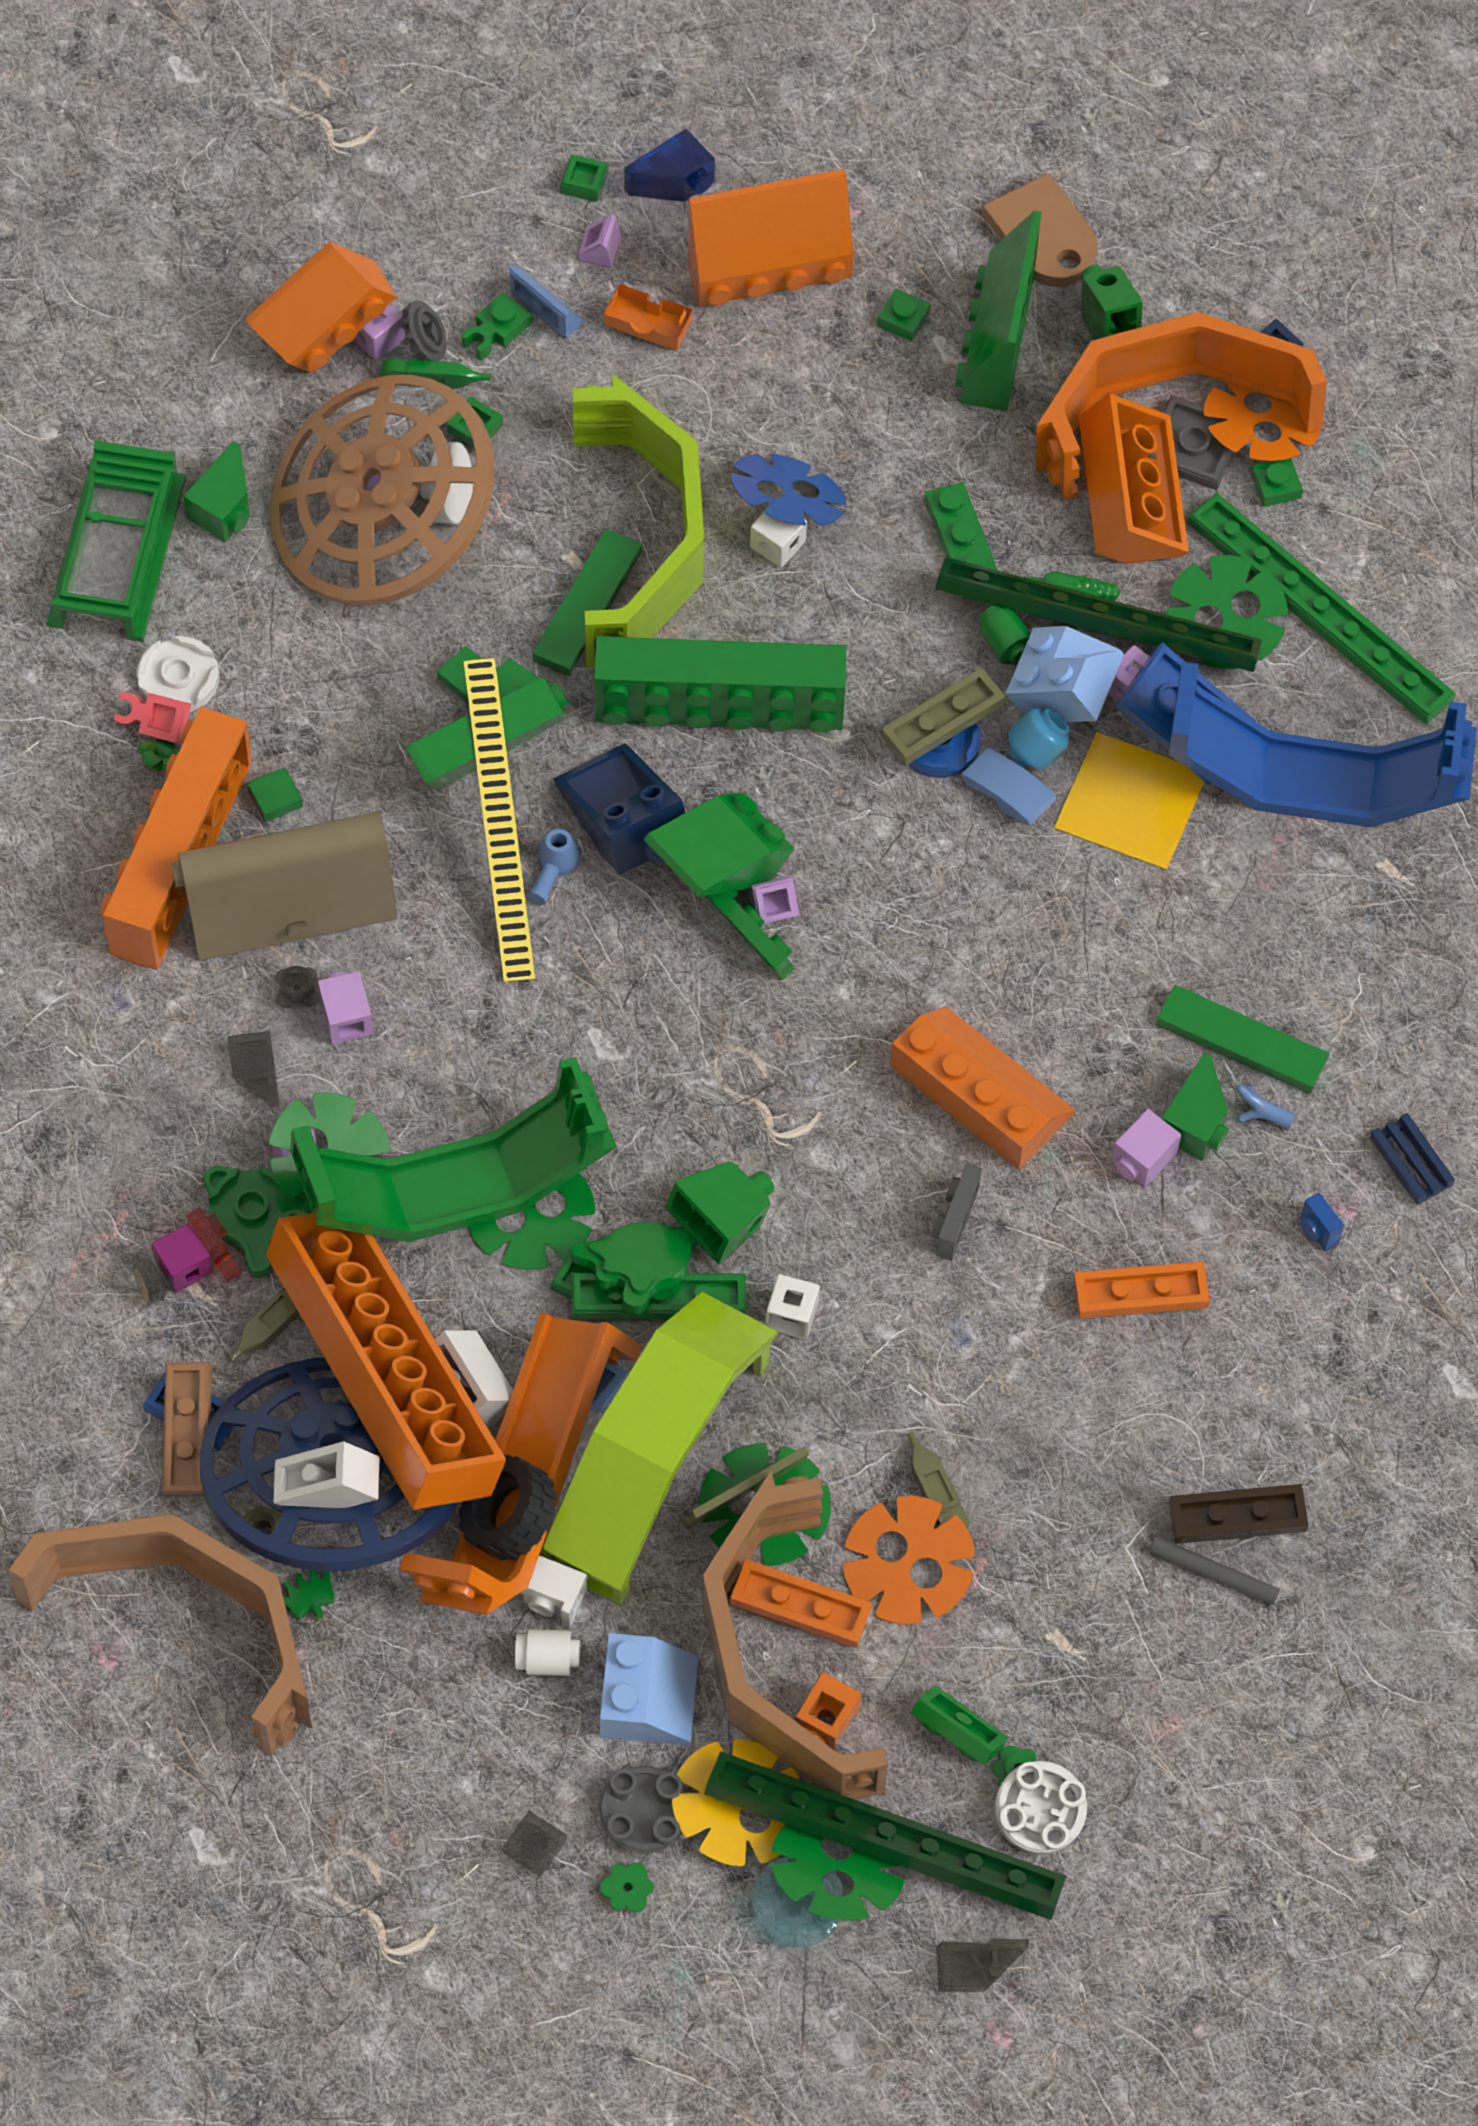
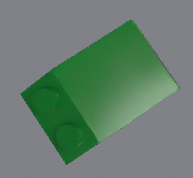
M740 792L717 795L648 833L644 839L698 897L750 889L751 885L771 881L795 849L784 838L783 830L776 824L769 822L757 810L758 807L754 800Z

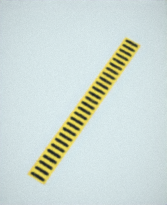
M495 658L464 661L504 982L535 979Z

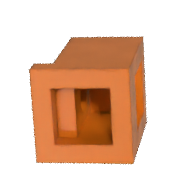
M822 1672L796 1715L795 1721L831 1749L835 1750L853 1718L857 1716L861 1709L862 1693ZM827 1715L834 1720V1723L828 1725L818 1718Z

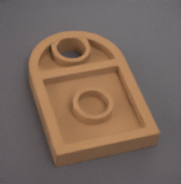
M1050 173L983 205V217L1001 240L1033 211L1042 212L1034 275L1035 281L1054 287L1073 285L1081 281L1080 276L1085 268L1095 265L1098 249L1096 236ZM1068 258L1075 260L1078 266L1066 269L1060 266L1058 262Z

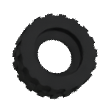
M504 1455L506 1461L492 1496L462 1501L458 1516H460L459 1527L463 1531V1537L466 1541L500 1560H506V1558L513 1560L517 1559L521 1554H527L535 1544L537 1545L541 1541L544 1532L548 1530L551 1524L550 1520L555 1513L556 1507L554 1504L557 1498L556 1491L553 1488V1480L547 1477L548 1474L520 1457ZM519 1488V1497L513 1513L506 1522L497 1528L496 1517L502 1502L510 1492Z

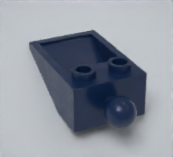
M626 743L554 778L555 786L601 856L619 875L649 860L657 864L666 863L644 839L648 833L685 813L683 802Z

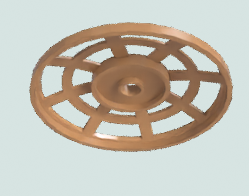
M388 375L370 379L344 390L327 401L309 417L295 434L282 457L275 475L271 494L270 521L274 542L282 560L293 575L315 593L331 601L348 605H378L393 602L414 594L436 581L458 561L470 546L482 526L491 502L495 481L494 454L490 436L482 419L472 406L450 387L433 379L415 375ZM414 385L435 392L448 402L427 416L418 409L408 405L391 403L396 386ZM378 389L374 405L365 406L353 411L332 426L325 421L334 411L354 398ZM458 413L465 420L472 435L476 453V467L452 466L448 442L439 428ZM387 415L406 417L417 423L400 439L384 434ZM370 417L367 436H363L348 445L338 435L353 423ZM314 432L320 439L315 443L307 456L298 483L285 486L295 458L306 440ZM429 435L436 450L438 466L420 467L418 459L411 449ZM327 446L336 455L328 476L310 480L315 463ZM380 474V482L372 490H366L368 480L372 476ZM436 483L428 505L420 517H418L410 508L418 495L420 484ZM450 483L474 484L465 515L453 535L444 543L429 527L435 521L445 503ZM326 493L331 510L316 528L310 515L308 497ZM297 500V510L301 525L309 537L297 558L293 556L287 546L281 525L282 504ZM342 521L350 527L358 529L357 549L341 547L327 540ZM396 521H399L407 529L395 539L374 547L375 530L388 527ZM416 540L433 555L425 564L406 576L386 584L375 585L374 561L396 555L411 546ZM319 550L337 560L358 563L359 587H343L330 584L313 576L307 569Z

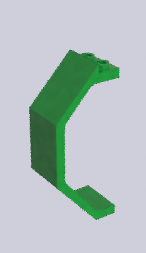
M573 1057L559 1061L556 1084L548 1095L493 1132L395 1158L382 1159L317 1147L310 1127L306 1125L292 1129L290 1153L318 1226L411 1242L524 1212L615 1149L617 1145L607 1123L604 1110L601 1108L591 1077L587 1071H581L577 1058Z

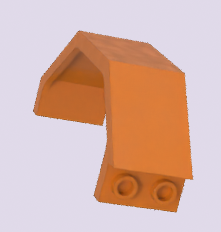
M1200 312L1093 340L1036 426L1035 473L1046 470L1051 486H1058L1063 500L1079 496V490L1074 479L1079 478L1080 470L1075 455L1080 454V448L1075 438V434L1080 428L1078 416L1109 393L1118 395L1183 376L1200 374L1290 402L1296 407L1308 433L1323 427L1327 380L1312 349Z

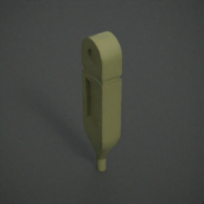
M282 1287L245 1324L237 1349L228 1357L232 1363L244 1353L265 1348L299 1315L285 1288Z
M913 1431L909 1432L907 1437L912 1445V1472L925 1498L942 1503V1509L936 1521L938 1527L957 1515L968 1529V1517L963 1506H961V1502L940 1459L934 1452L926 1449L918 1442Z

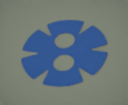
M753 454L739 459L733 465L740 471L752 476L730 474L732 484L738 494L751 506L770 502L765 511V514L770 517L805 526L806 522L803 512L818 525L832 523L843 515L842 511L825 503L846 505L841 489L824 473L806 477L811 465L803 461L783 455L771 454L774 465L772 467L760 455ZM762 481L773 482L784 490V496L781 498L768 497L758 490L757 484ZM796 481L808 482L819 490V495L814 498L804 497L794 491L792 484Z

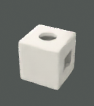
M764 511L751 525L750 548L782 568L806 542L807 520L805 519V526L796 525L770 517Z
M779 1274L766 1310L765 1325L779 1331L778 1333L807 1340L819 1303L820 1286ZM782 1317L787 1318V1319H791V1320L798 1321L799 1323L782 1319Z

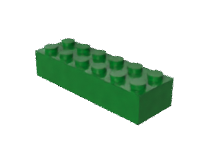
M597 636L595 721L606 722L610 725L646 723L655 727L667 724L689 725L693 728L729 726L738 730L749 727H765L776 731H787L791 728L812 729L822 733L832 730H843L847 645Z

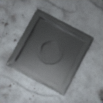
M1170 395L1163 413L1171 417L1178 476L1218 490L1234 452L1223 446L1212 435L1208 426L1227 421V419L1204 416V406ZM1151 453L1147 456L1157 459L1156 453Z

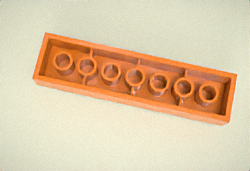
M313 1213L278 1218L266 1257L412 1510L492 1496L506 1458L373 1235L318 1226Z

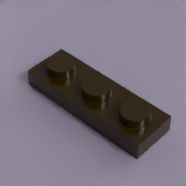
M1302 1484L1170 1496L1168 1502L1174 1544L1307 1532L1309 1526Z

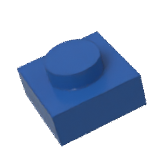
M1320 1192L1305 1200L1300 1223L1306 1236L1311 1241L1317 1240L1324 1251H1327L1339 1244L1344 1224Z

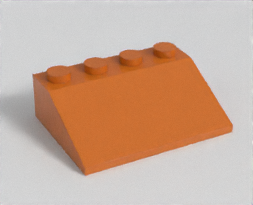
M845 169L689 198L688 271L698 306L721 305L731 300L746 297L757 298L767 293L787 289L799 290L808 285L824 282L835 283L844 278L852 277L854 254Z

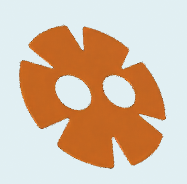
M1226 383L1236 397L1218 388H1213L1206 398L1204 416L1227 419V421L1208 426L1212 435L1223 446L1233 452H1238L1248 441H1251L1249 455L1251 459L1279 461L1300 455V452L1289 438L1312 447L1320 434L1321 429L1307 433L1300 415H1297L1299 413L1296 407L1290 402L1266 395L1271 400L1272 406L1263 413L1253 412L1244 404V398L1248 394L1258 392ZM1259 422H1271L1280 428L1281 436L1273 442L1262 441L1255 436L1253 428Z
M899 1496L896 1499L897 1523L882 1503L871 1507L856 1521L849 1532L844 1546L846 1549L867 1555L868 1558L843 1563L845 1580L853 1596L869 1601L881 1591H884L875 1613L876 1617L897 1624H920L922 1621L921 1597H923L933 1614L938 1618L950 1611L963 1598L970 1586L974 1573L952 1565L949 1562L972 1558L975 1556V1550L968 1529L957 1515L934 1529L942 1509V1503L920 1496ZM890 1531L900 1533L907 1542L905 1555L895 1562L881 1559L876 1552L878 1538ZM931 1558L940 1564L942 1577L934 1587L921 1588L912 1581L911 1568L919 1559Z

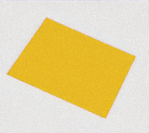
M1096 732L1054 828L1167 870L1205 781L1179 761Z

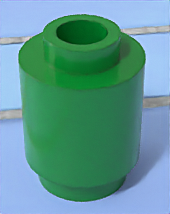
M992 605L978 619V623L981 626L980 633L1000 663L1018 665L1030 637V632L1015 610Z

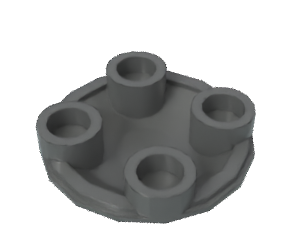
M647 1765L615 1771L608 1784L603 1788L598 1806L601 1824L609 1838L623 1849L641 1854L659 1852L674 1844L682 1834L672 1806V1799L677 1798L681 1793H685L681 1779L675 1773L666 1772Z

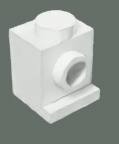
M539 1556L529 1586L520 1594L523 1595V1602L527 1603L532 1611L546 1617H552L553 1614L561 1617V1626L570 1629L587 1592V1574Z

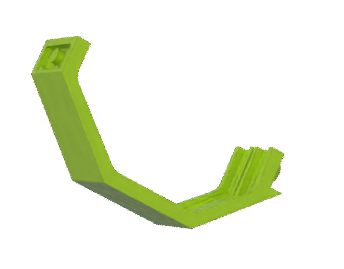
M613 373L612 387L589 385L584 388H572L574 447L624 445L630 447L676 485L682 497L684 540L626 606L614 610L584 611L586 668L595 667L597 636L653 638L703 583L704 525L698 441Z
M704 1292L698 1294L655 1331L594 1429L542 1548L543 1557L587 1574V1589L621 1606L629 1593L631 1572L678 1469L731 1383L751 1364H753V1373L761 1377L769 1364L770 1345L779 1331Z

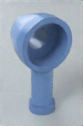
M563 829L550 831L539 846L538 861L542 869L533 887L529 889L526 895L534 904L545 905L548 900V893L557 875H566L572 872L579 864V846L576 840ZM563 843L565 846L557 848L553 844Z

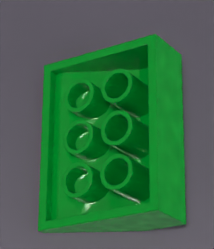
M1033 211L989 251L987 266L979 265L975 289L981 290L980 299L972 297L968 320L975 322L973 331H965L962 354H967L968 358L966 363L959 362L955 386L962 387V404L1008 411L1034 283L1042 216L1040 211Z

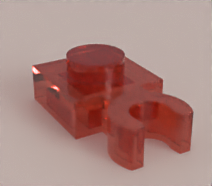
M198 1207L185 1215L225 1280L229 1282L242 1273L220 1239L227 1235V1232L215 1213L213 1212L206 1216L201 1207Z

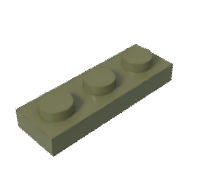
M980 667L881 728V738L906 766L1004 706L1006 696L983 668Z

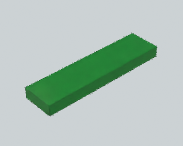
M607 528L605 529L533 652V661L567 676L571 675L585 651L584 611L608 610L642 553V543Z
M1174 985L1156 1021V1025L1310 1094L1330 1054L1177 985Z
M571 1273V1319H670L701 1292L747 1315L745 1273H687L685 1278L677 1285L653 1295L646 1310L638 1315L630 1314L624 1310L622 1305L623 1288L616 1286L606 1290L601 1289L596 1284L595 1273Z

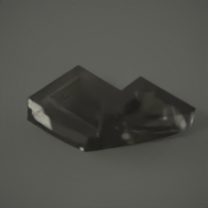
M270 1031L228 1036L233 1080L272 1107L280 1106Z
M991 1938L987 1943L941 1941L936 1947L939 1992H985L1029 1947V1940Z

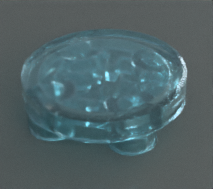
M783 1856L768 1864L757 1877L752 1892V1912L761 1931L775 1946L780 1948L810 1947L824 1941L839 1927L840 1920L825 1918L809 1911L816 1893L815 1890L798 1901L791 1900L784 1893L775 1879L771 1866L779 1863L796 1862V1860ZM834 1871L826 1873L822 1878L824 1889L834 1896H844L842 1884Z

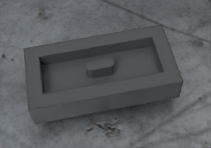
M966 1163L961 1178L953 1176L945 1199L951 1202L947 1215L939 1213L932 1232V1238L938 1239L936 1256L953 1260L980 1188L982 1168Z

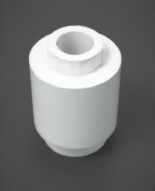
M528 1629V1634L517 1633L515 1647L516 1670H526L527 1675L570 1676L571 1667H580L581 1641L572 1640V1631Z

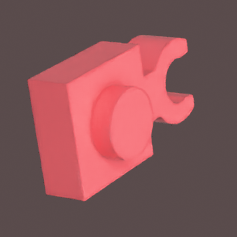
M120 693L119 698L129 701L132 705V711L127 716L115 714L114 720L127 725H134L141 721L138 733L182 744V732L188 721L191 703L148 693L146 703H144L143 699L136 694Z

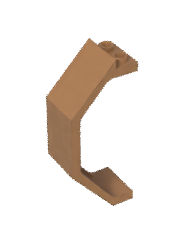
M770 1471L703 1574L702 1606L728 1722L754 1742L760 1743L776 1755L778 1759L792 1767L816 1786L855 1800L884 1794L888 1767L884 1748L855 1754H840L753 1690L746 1682L727 1596L738 1580L745 1559H751L763 1540L775 1535L821 1526L819 1514H822L820 1498L823 1497L820 1479L808 1480L807 1477L798 1476L785 1480L782 1485L775 1486L772 1471Z
M167 1514L37 1533L33 1535L8 1571L18 1603L33 1611L50 1586L63 1577L166 1564L179 1566L264 1617L271 1626L282 1672L251 1716V1720L257 1723L253 1729L254 1735L260 1738L256 1744L257 1748L272 1756L279 1745L285 1747L292 1740L298 1728L297 1720L312 1728L307 1695L278 1576L176 1515Z

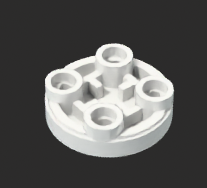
M448 442L452 466L471 467L466 448L459 442ZM432 443L429 452V466H438L436 450ZM436 483L420 484V494L423 499H429L430 501ZM450 483L445 503L434 522L459 524L465 515L471 499L473 484Z
M1045 1761L1026 1762L1013 1770L1004 1779L997 1791L994 1811L998 1827L1013 1846L1024 1852L1044 1855L1060 1851L1073 1842L1084 1826L1087 1815L1085 1788L1072 1773L1060 1765Z

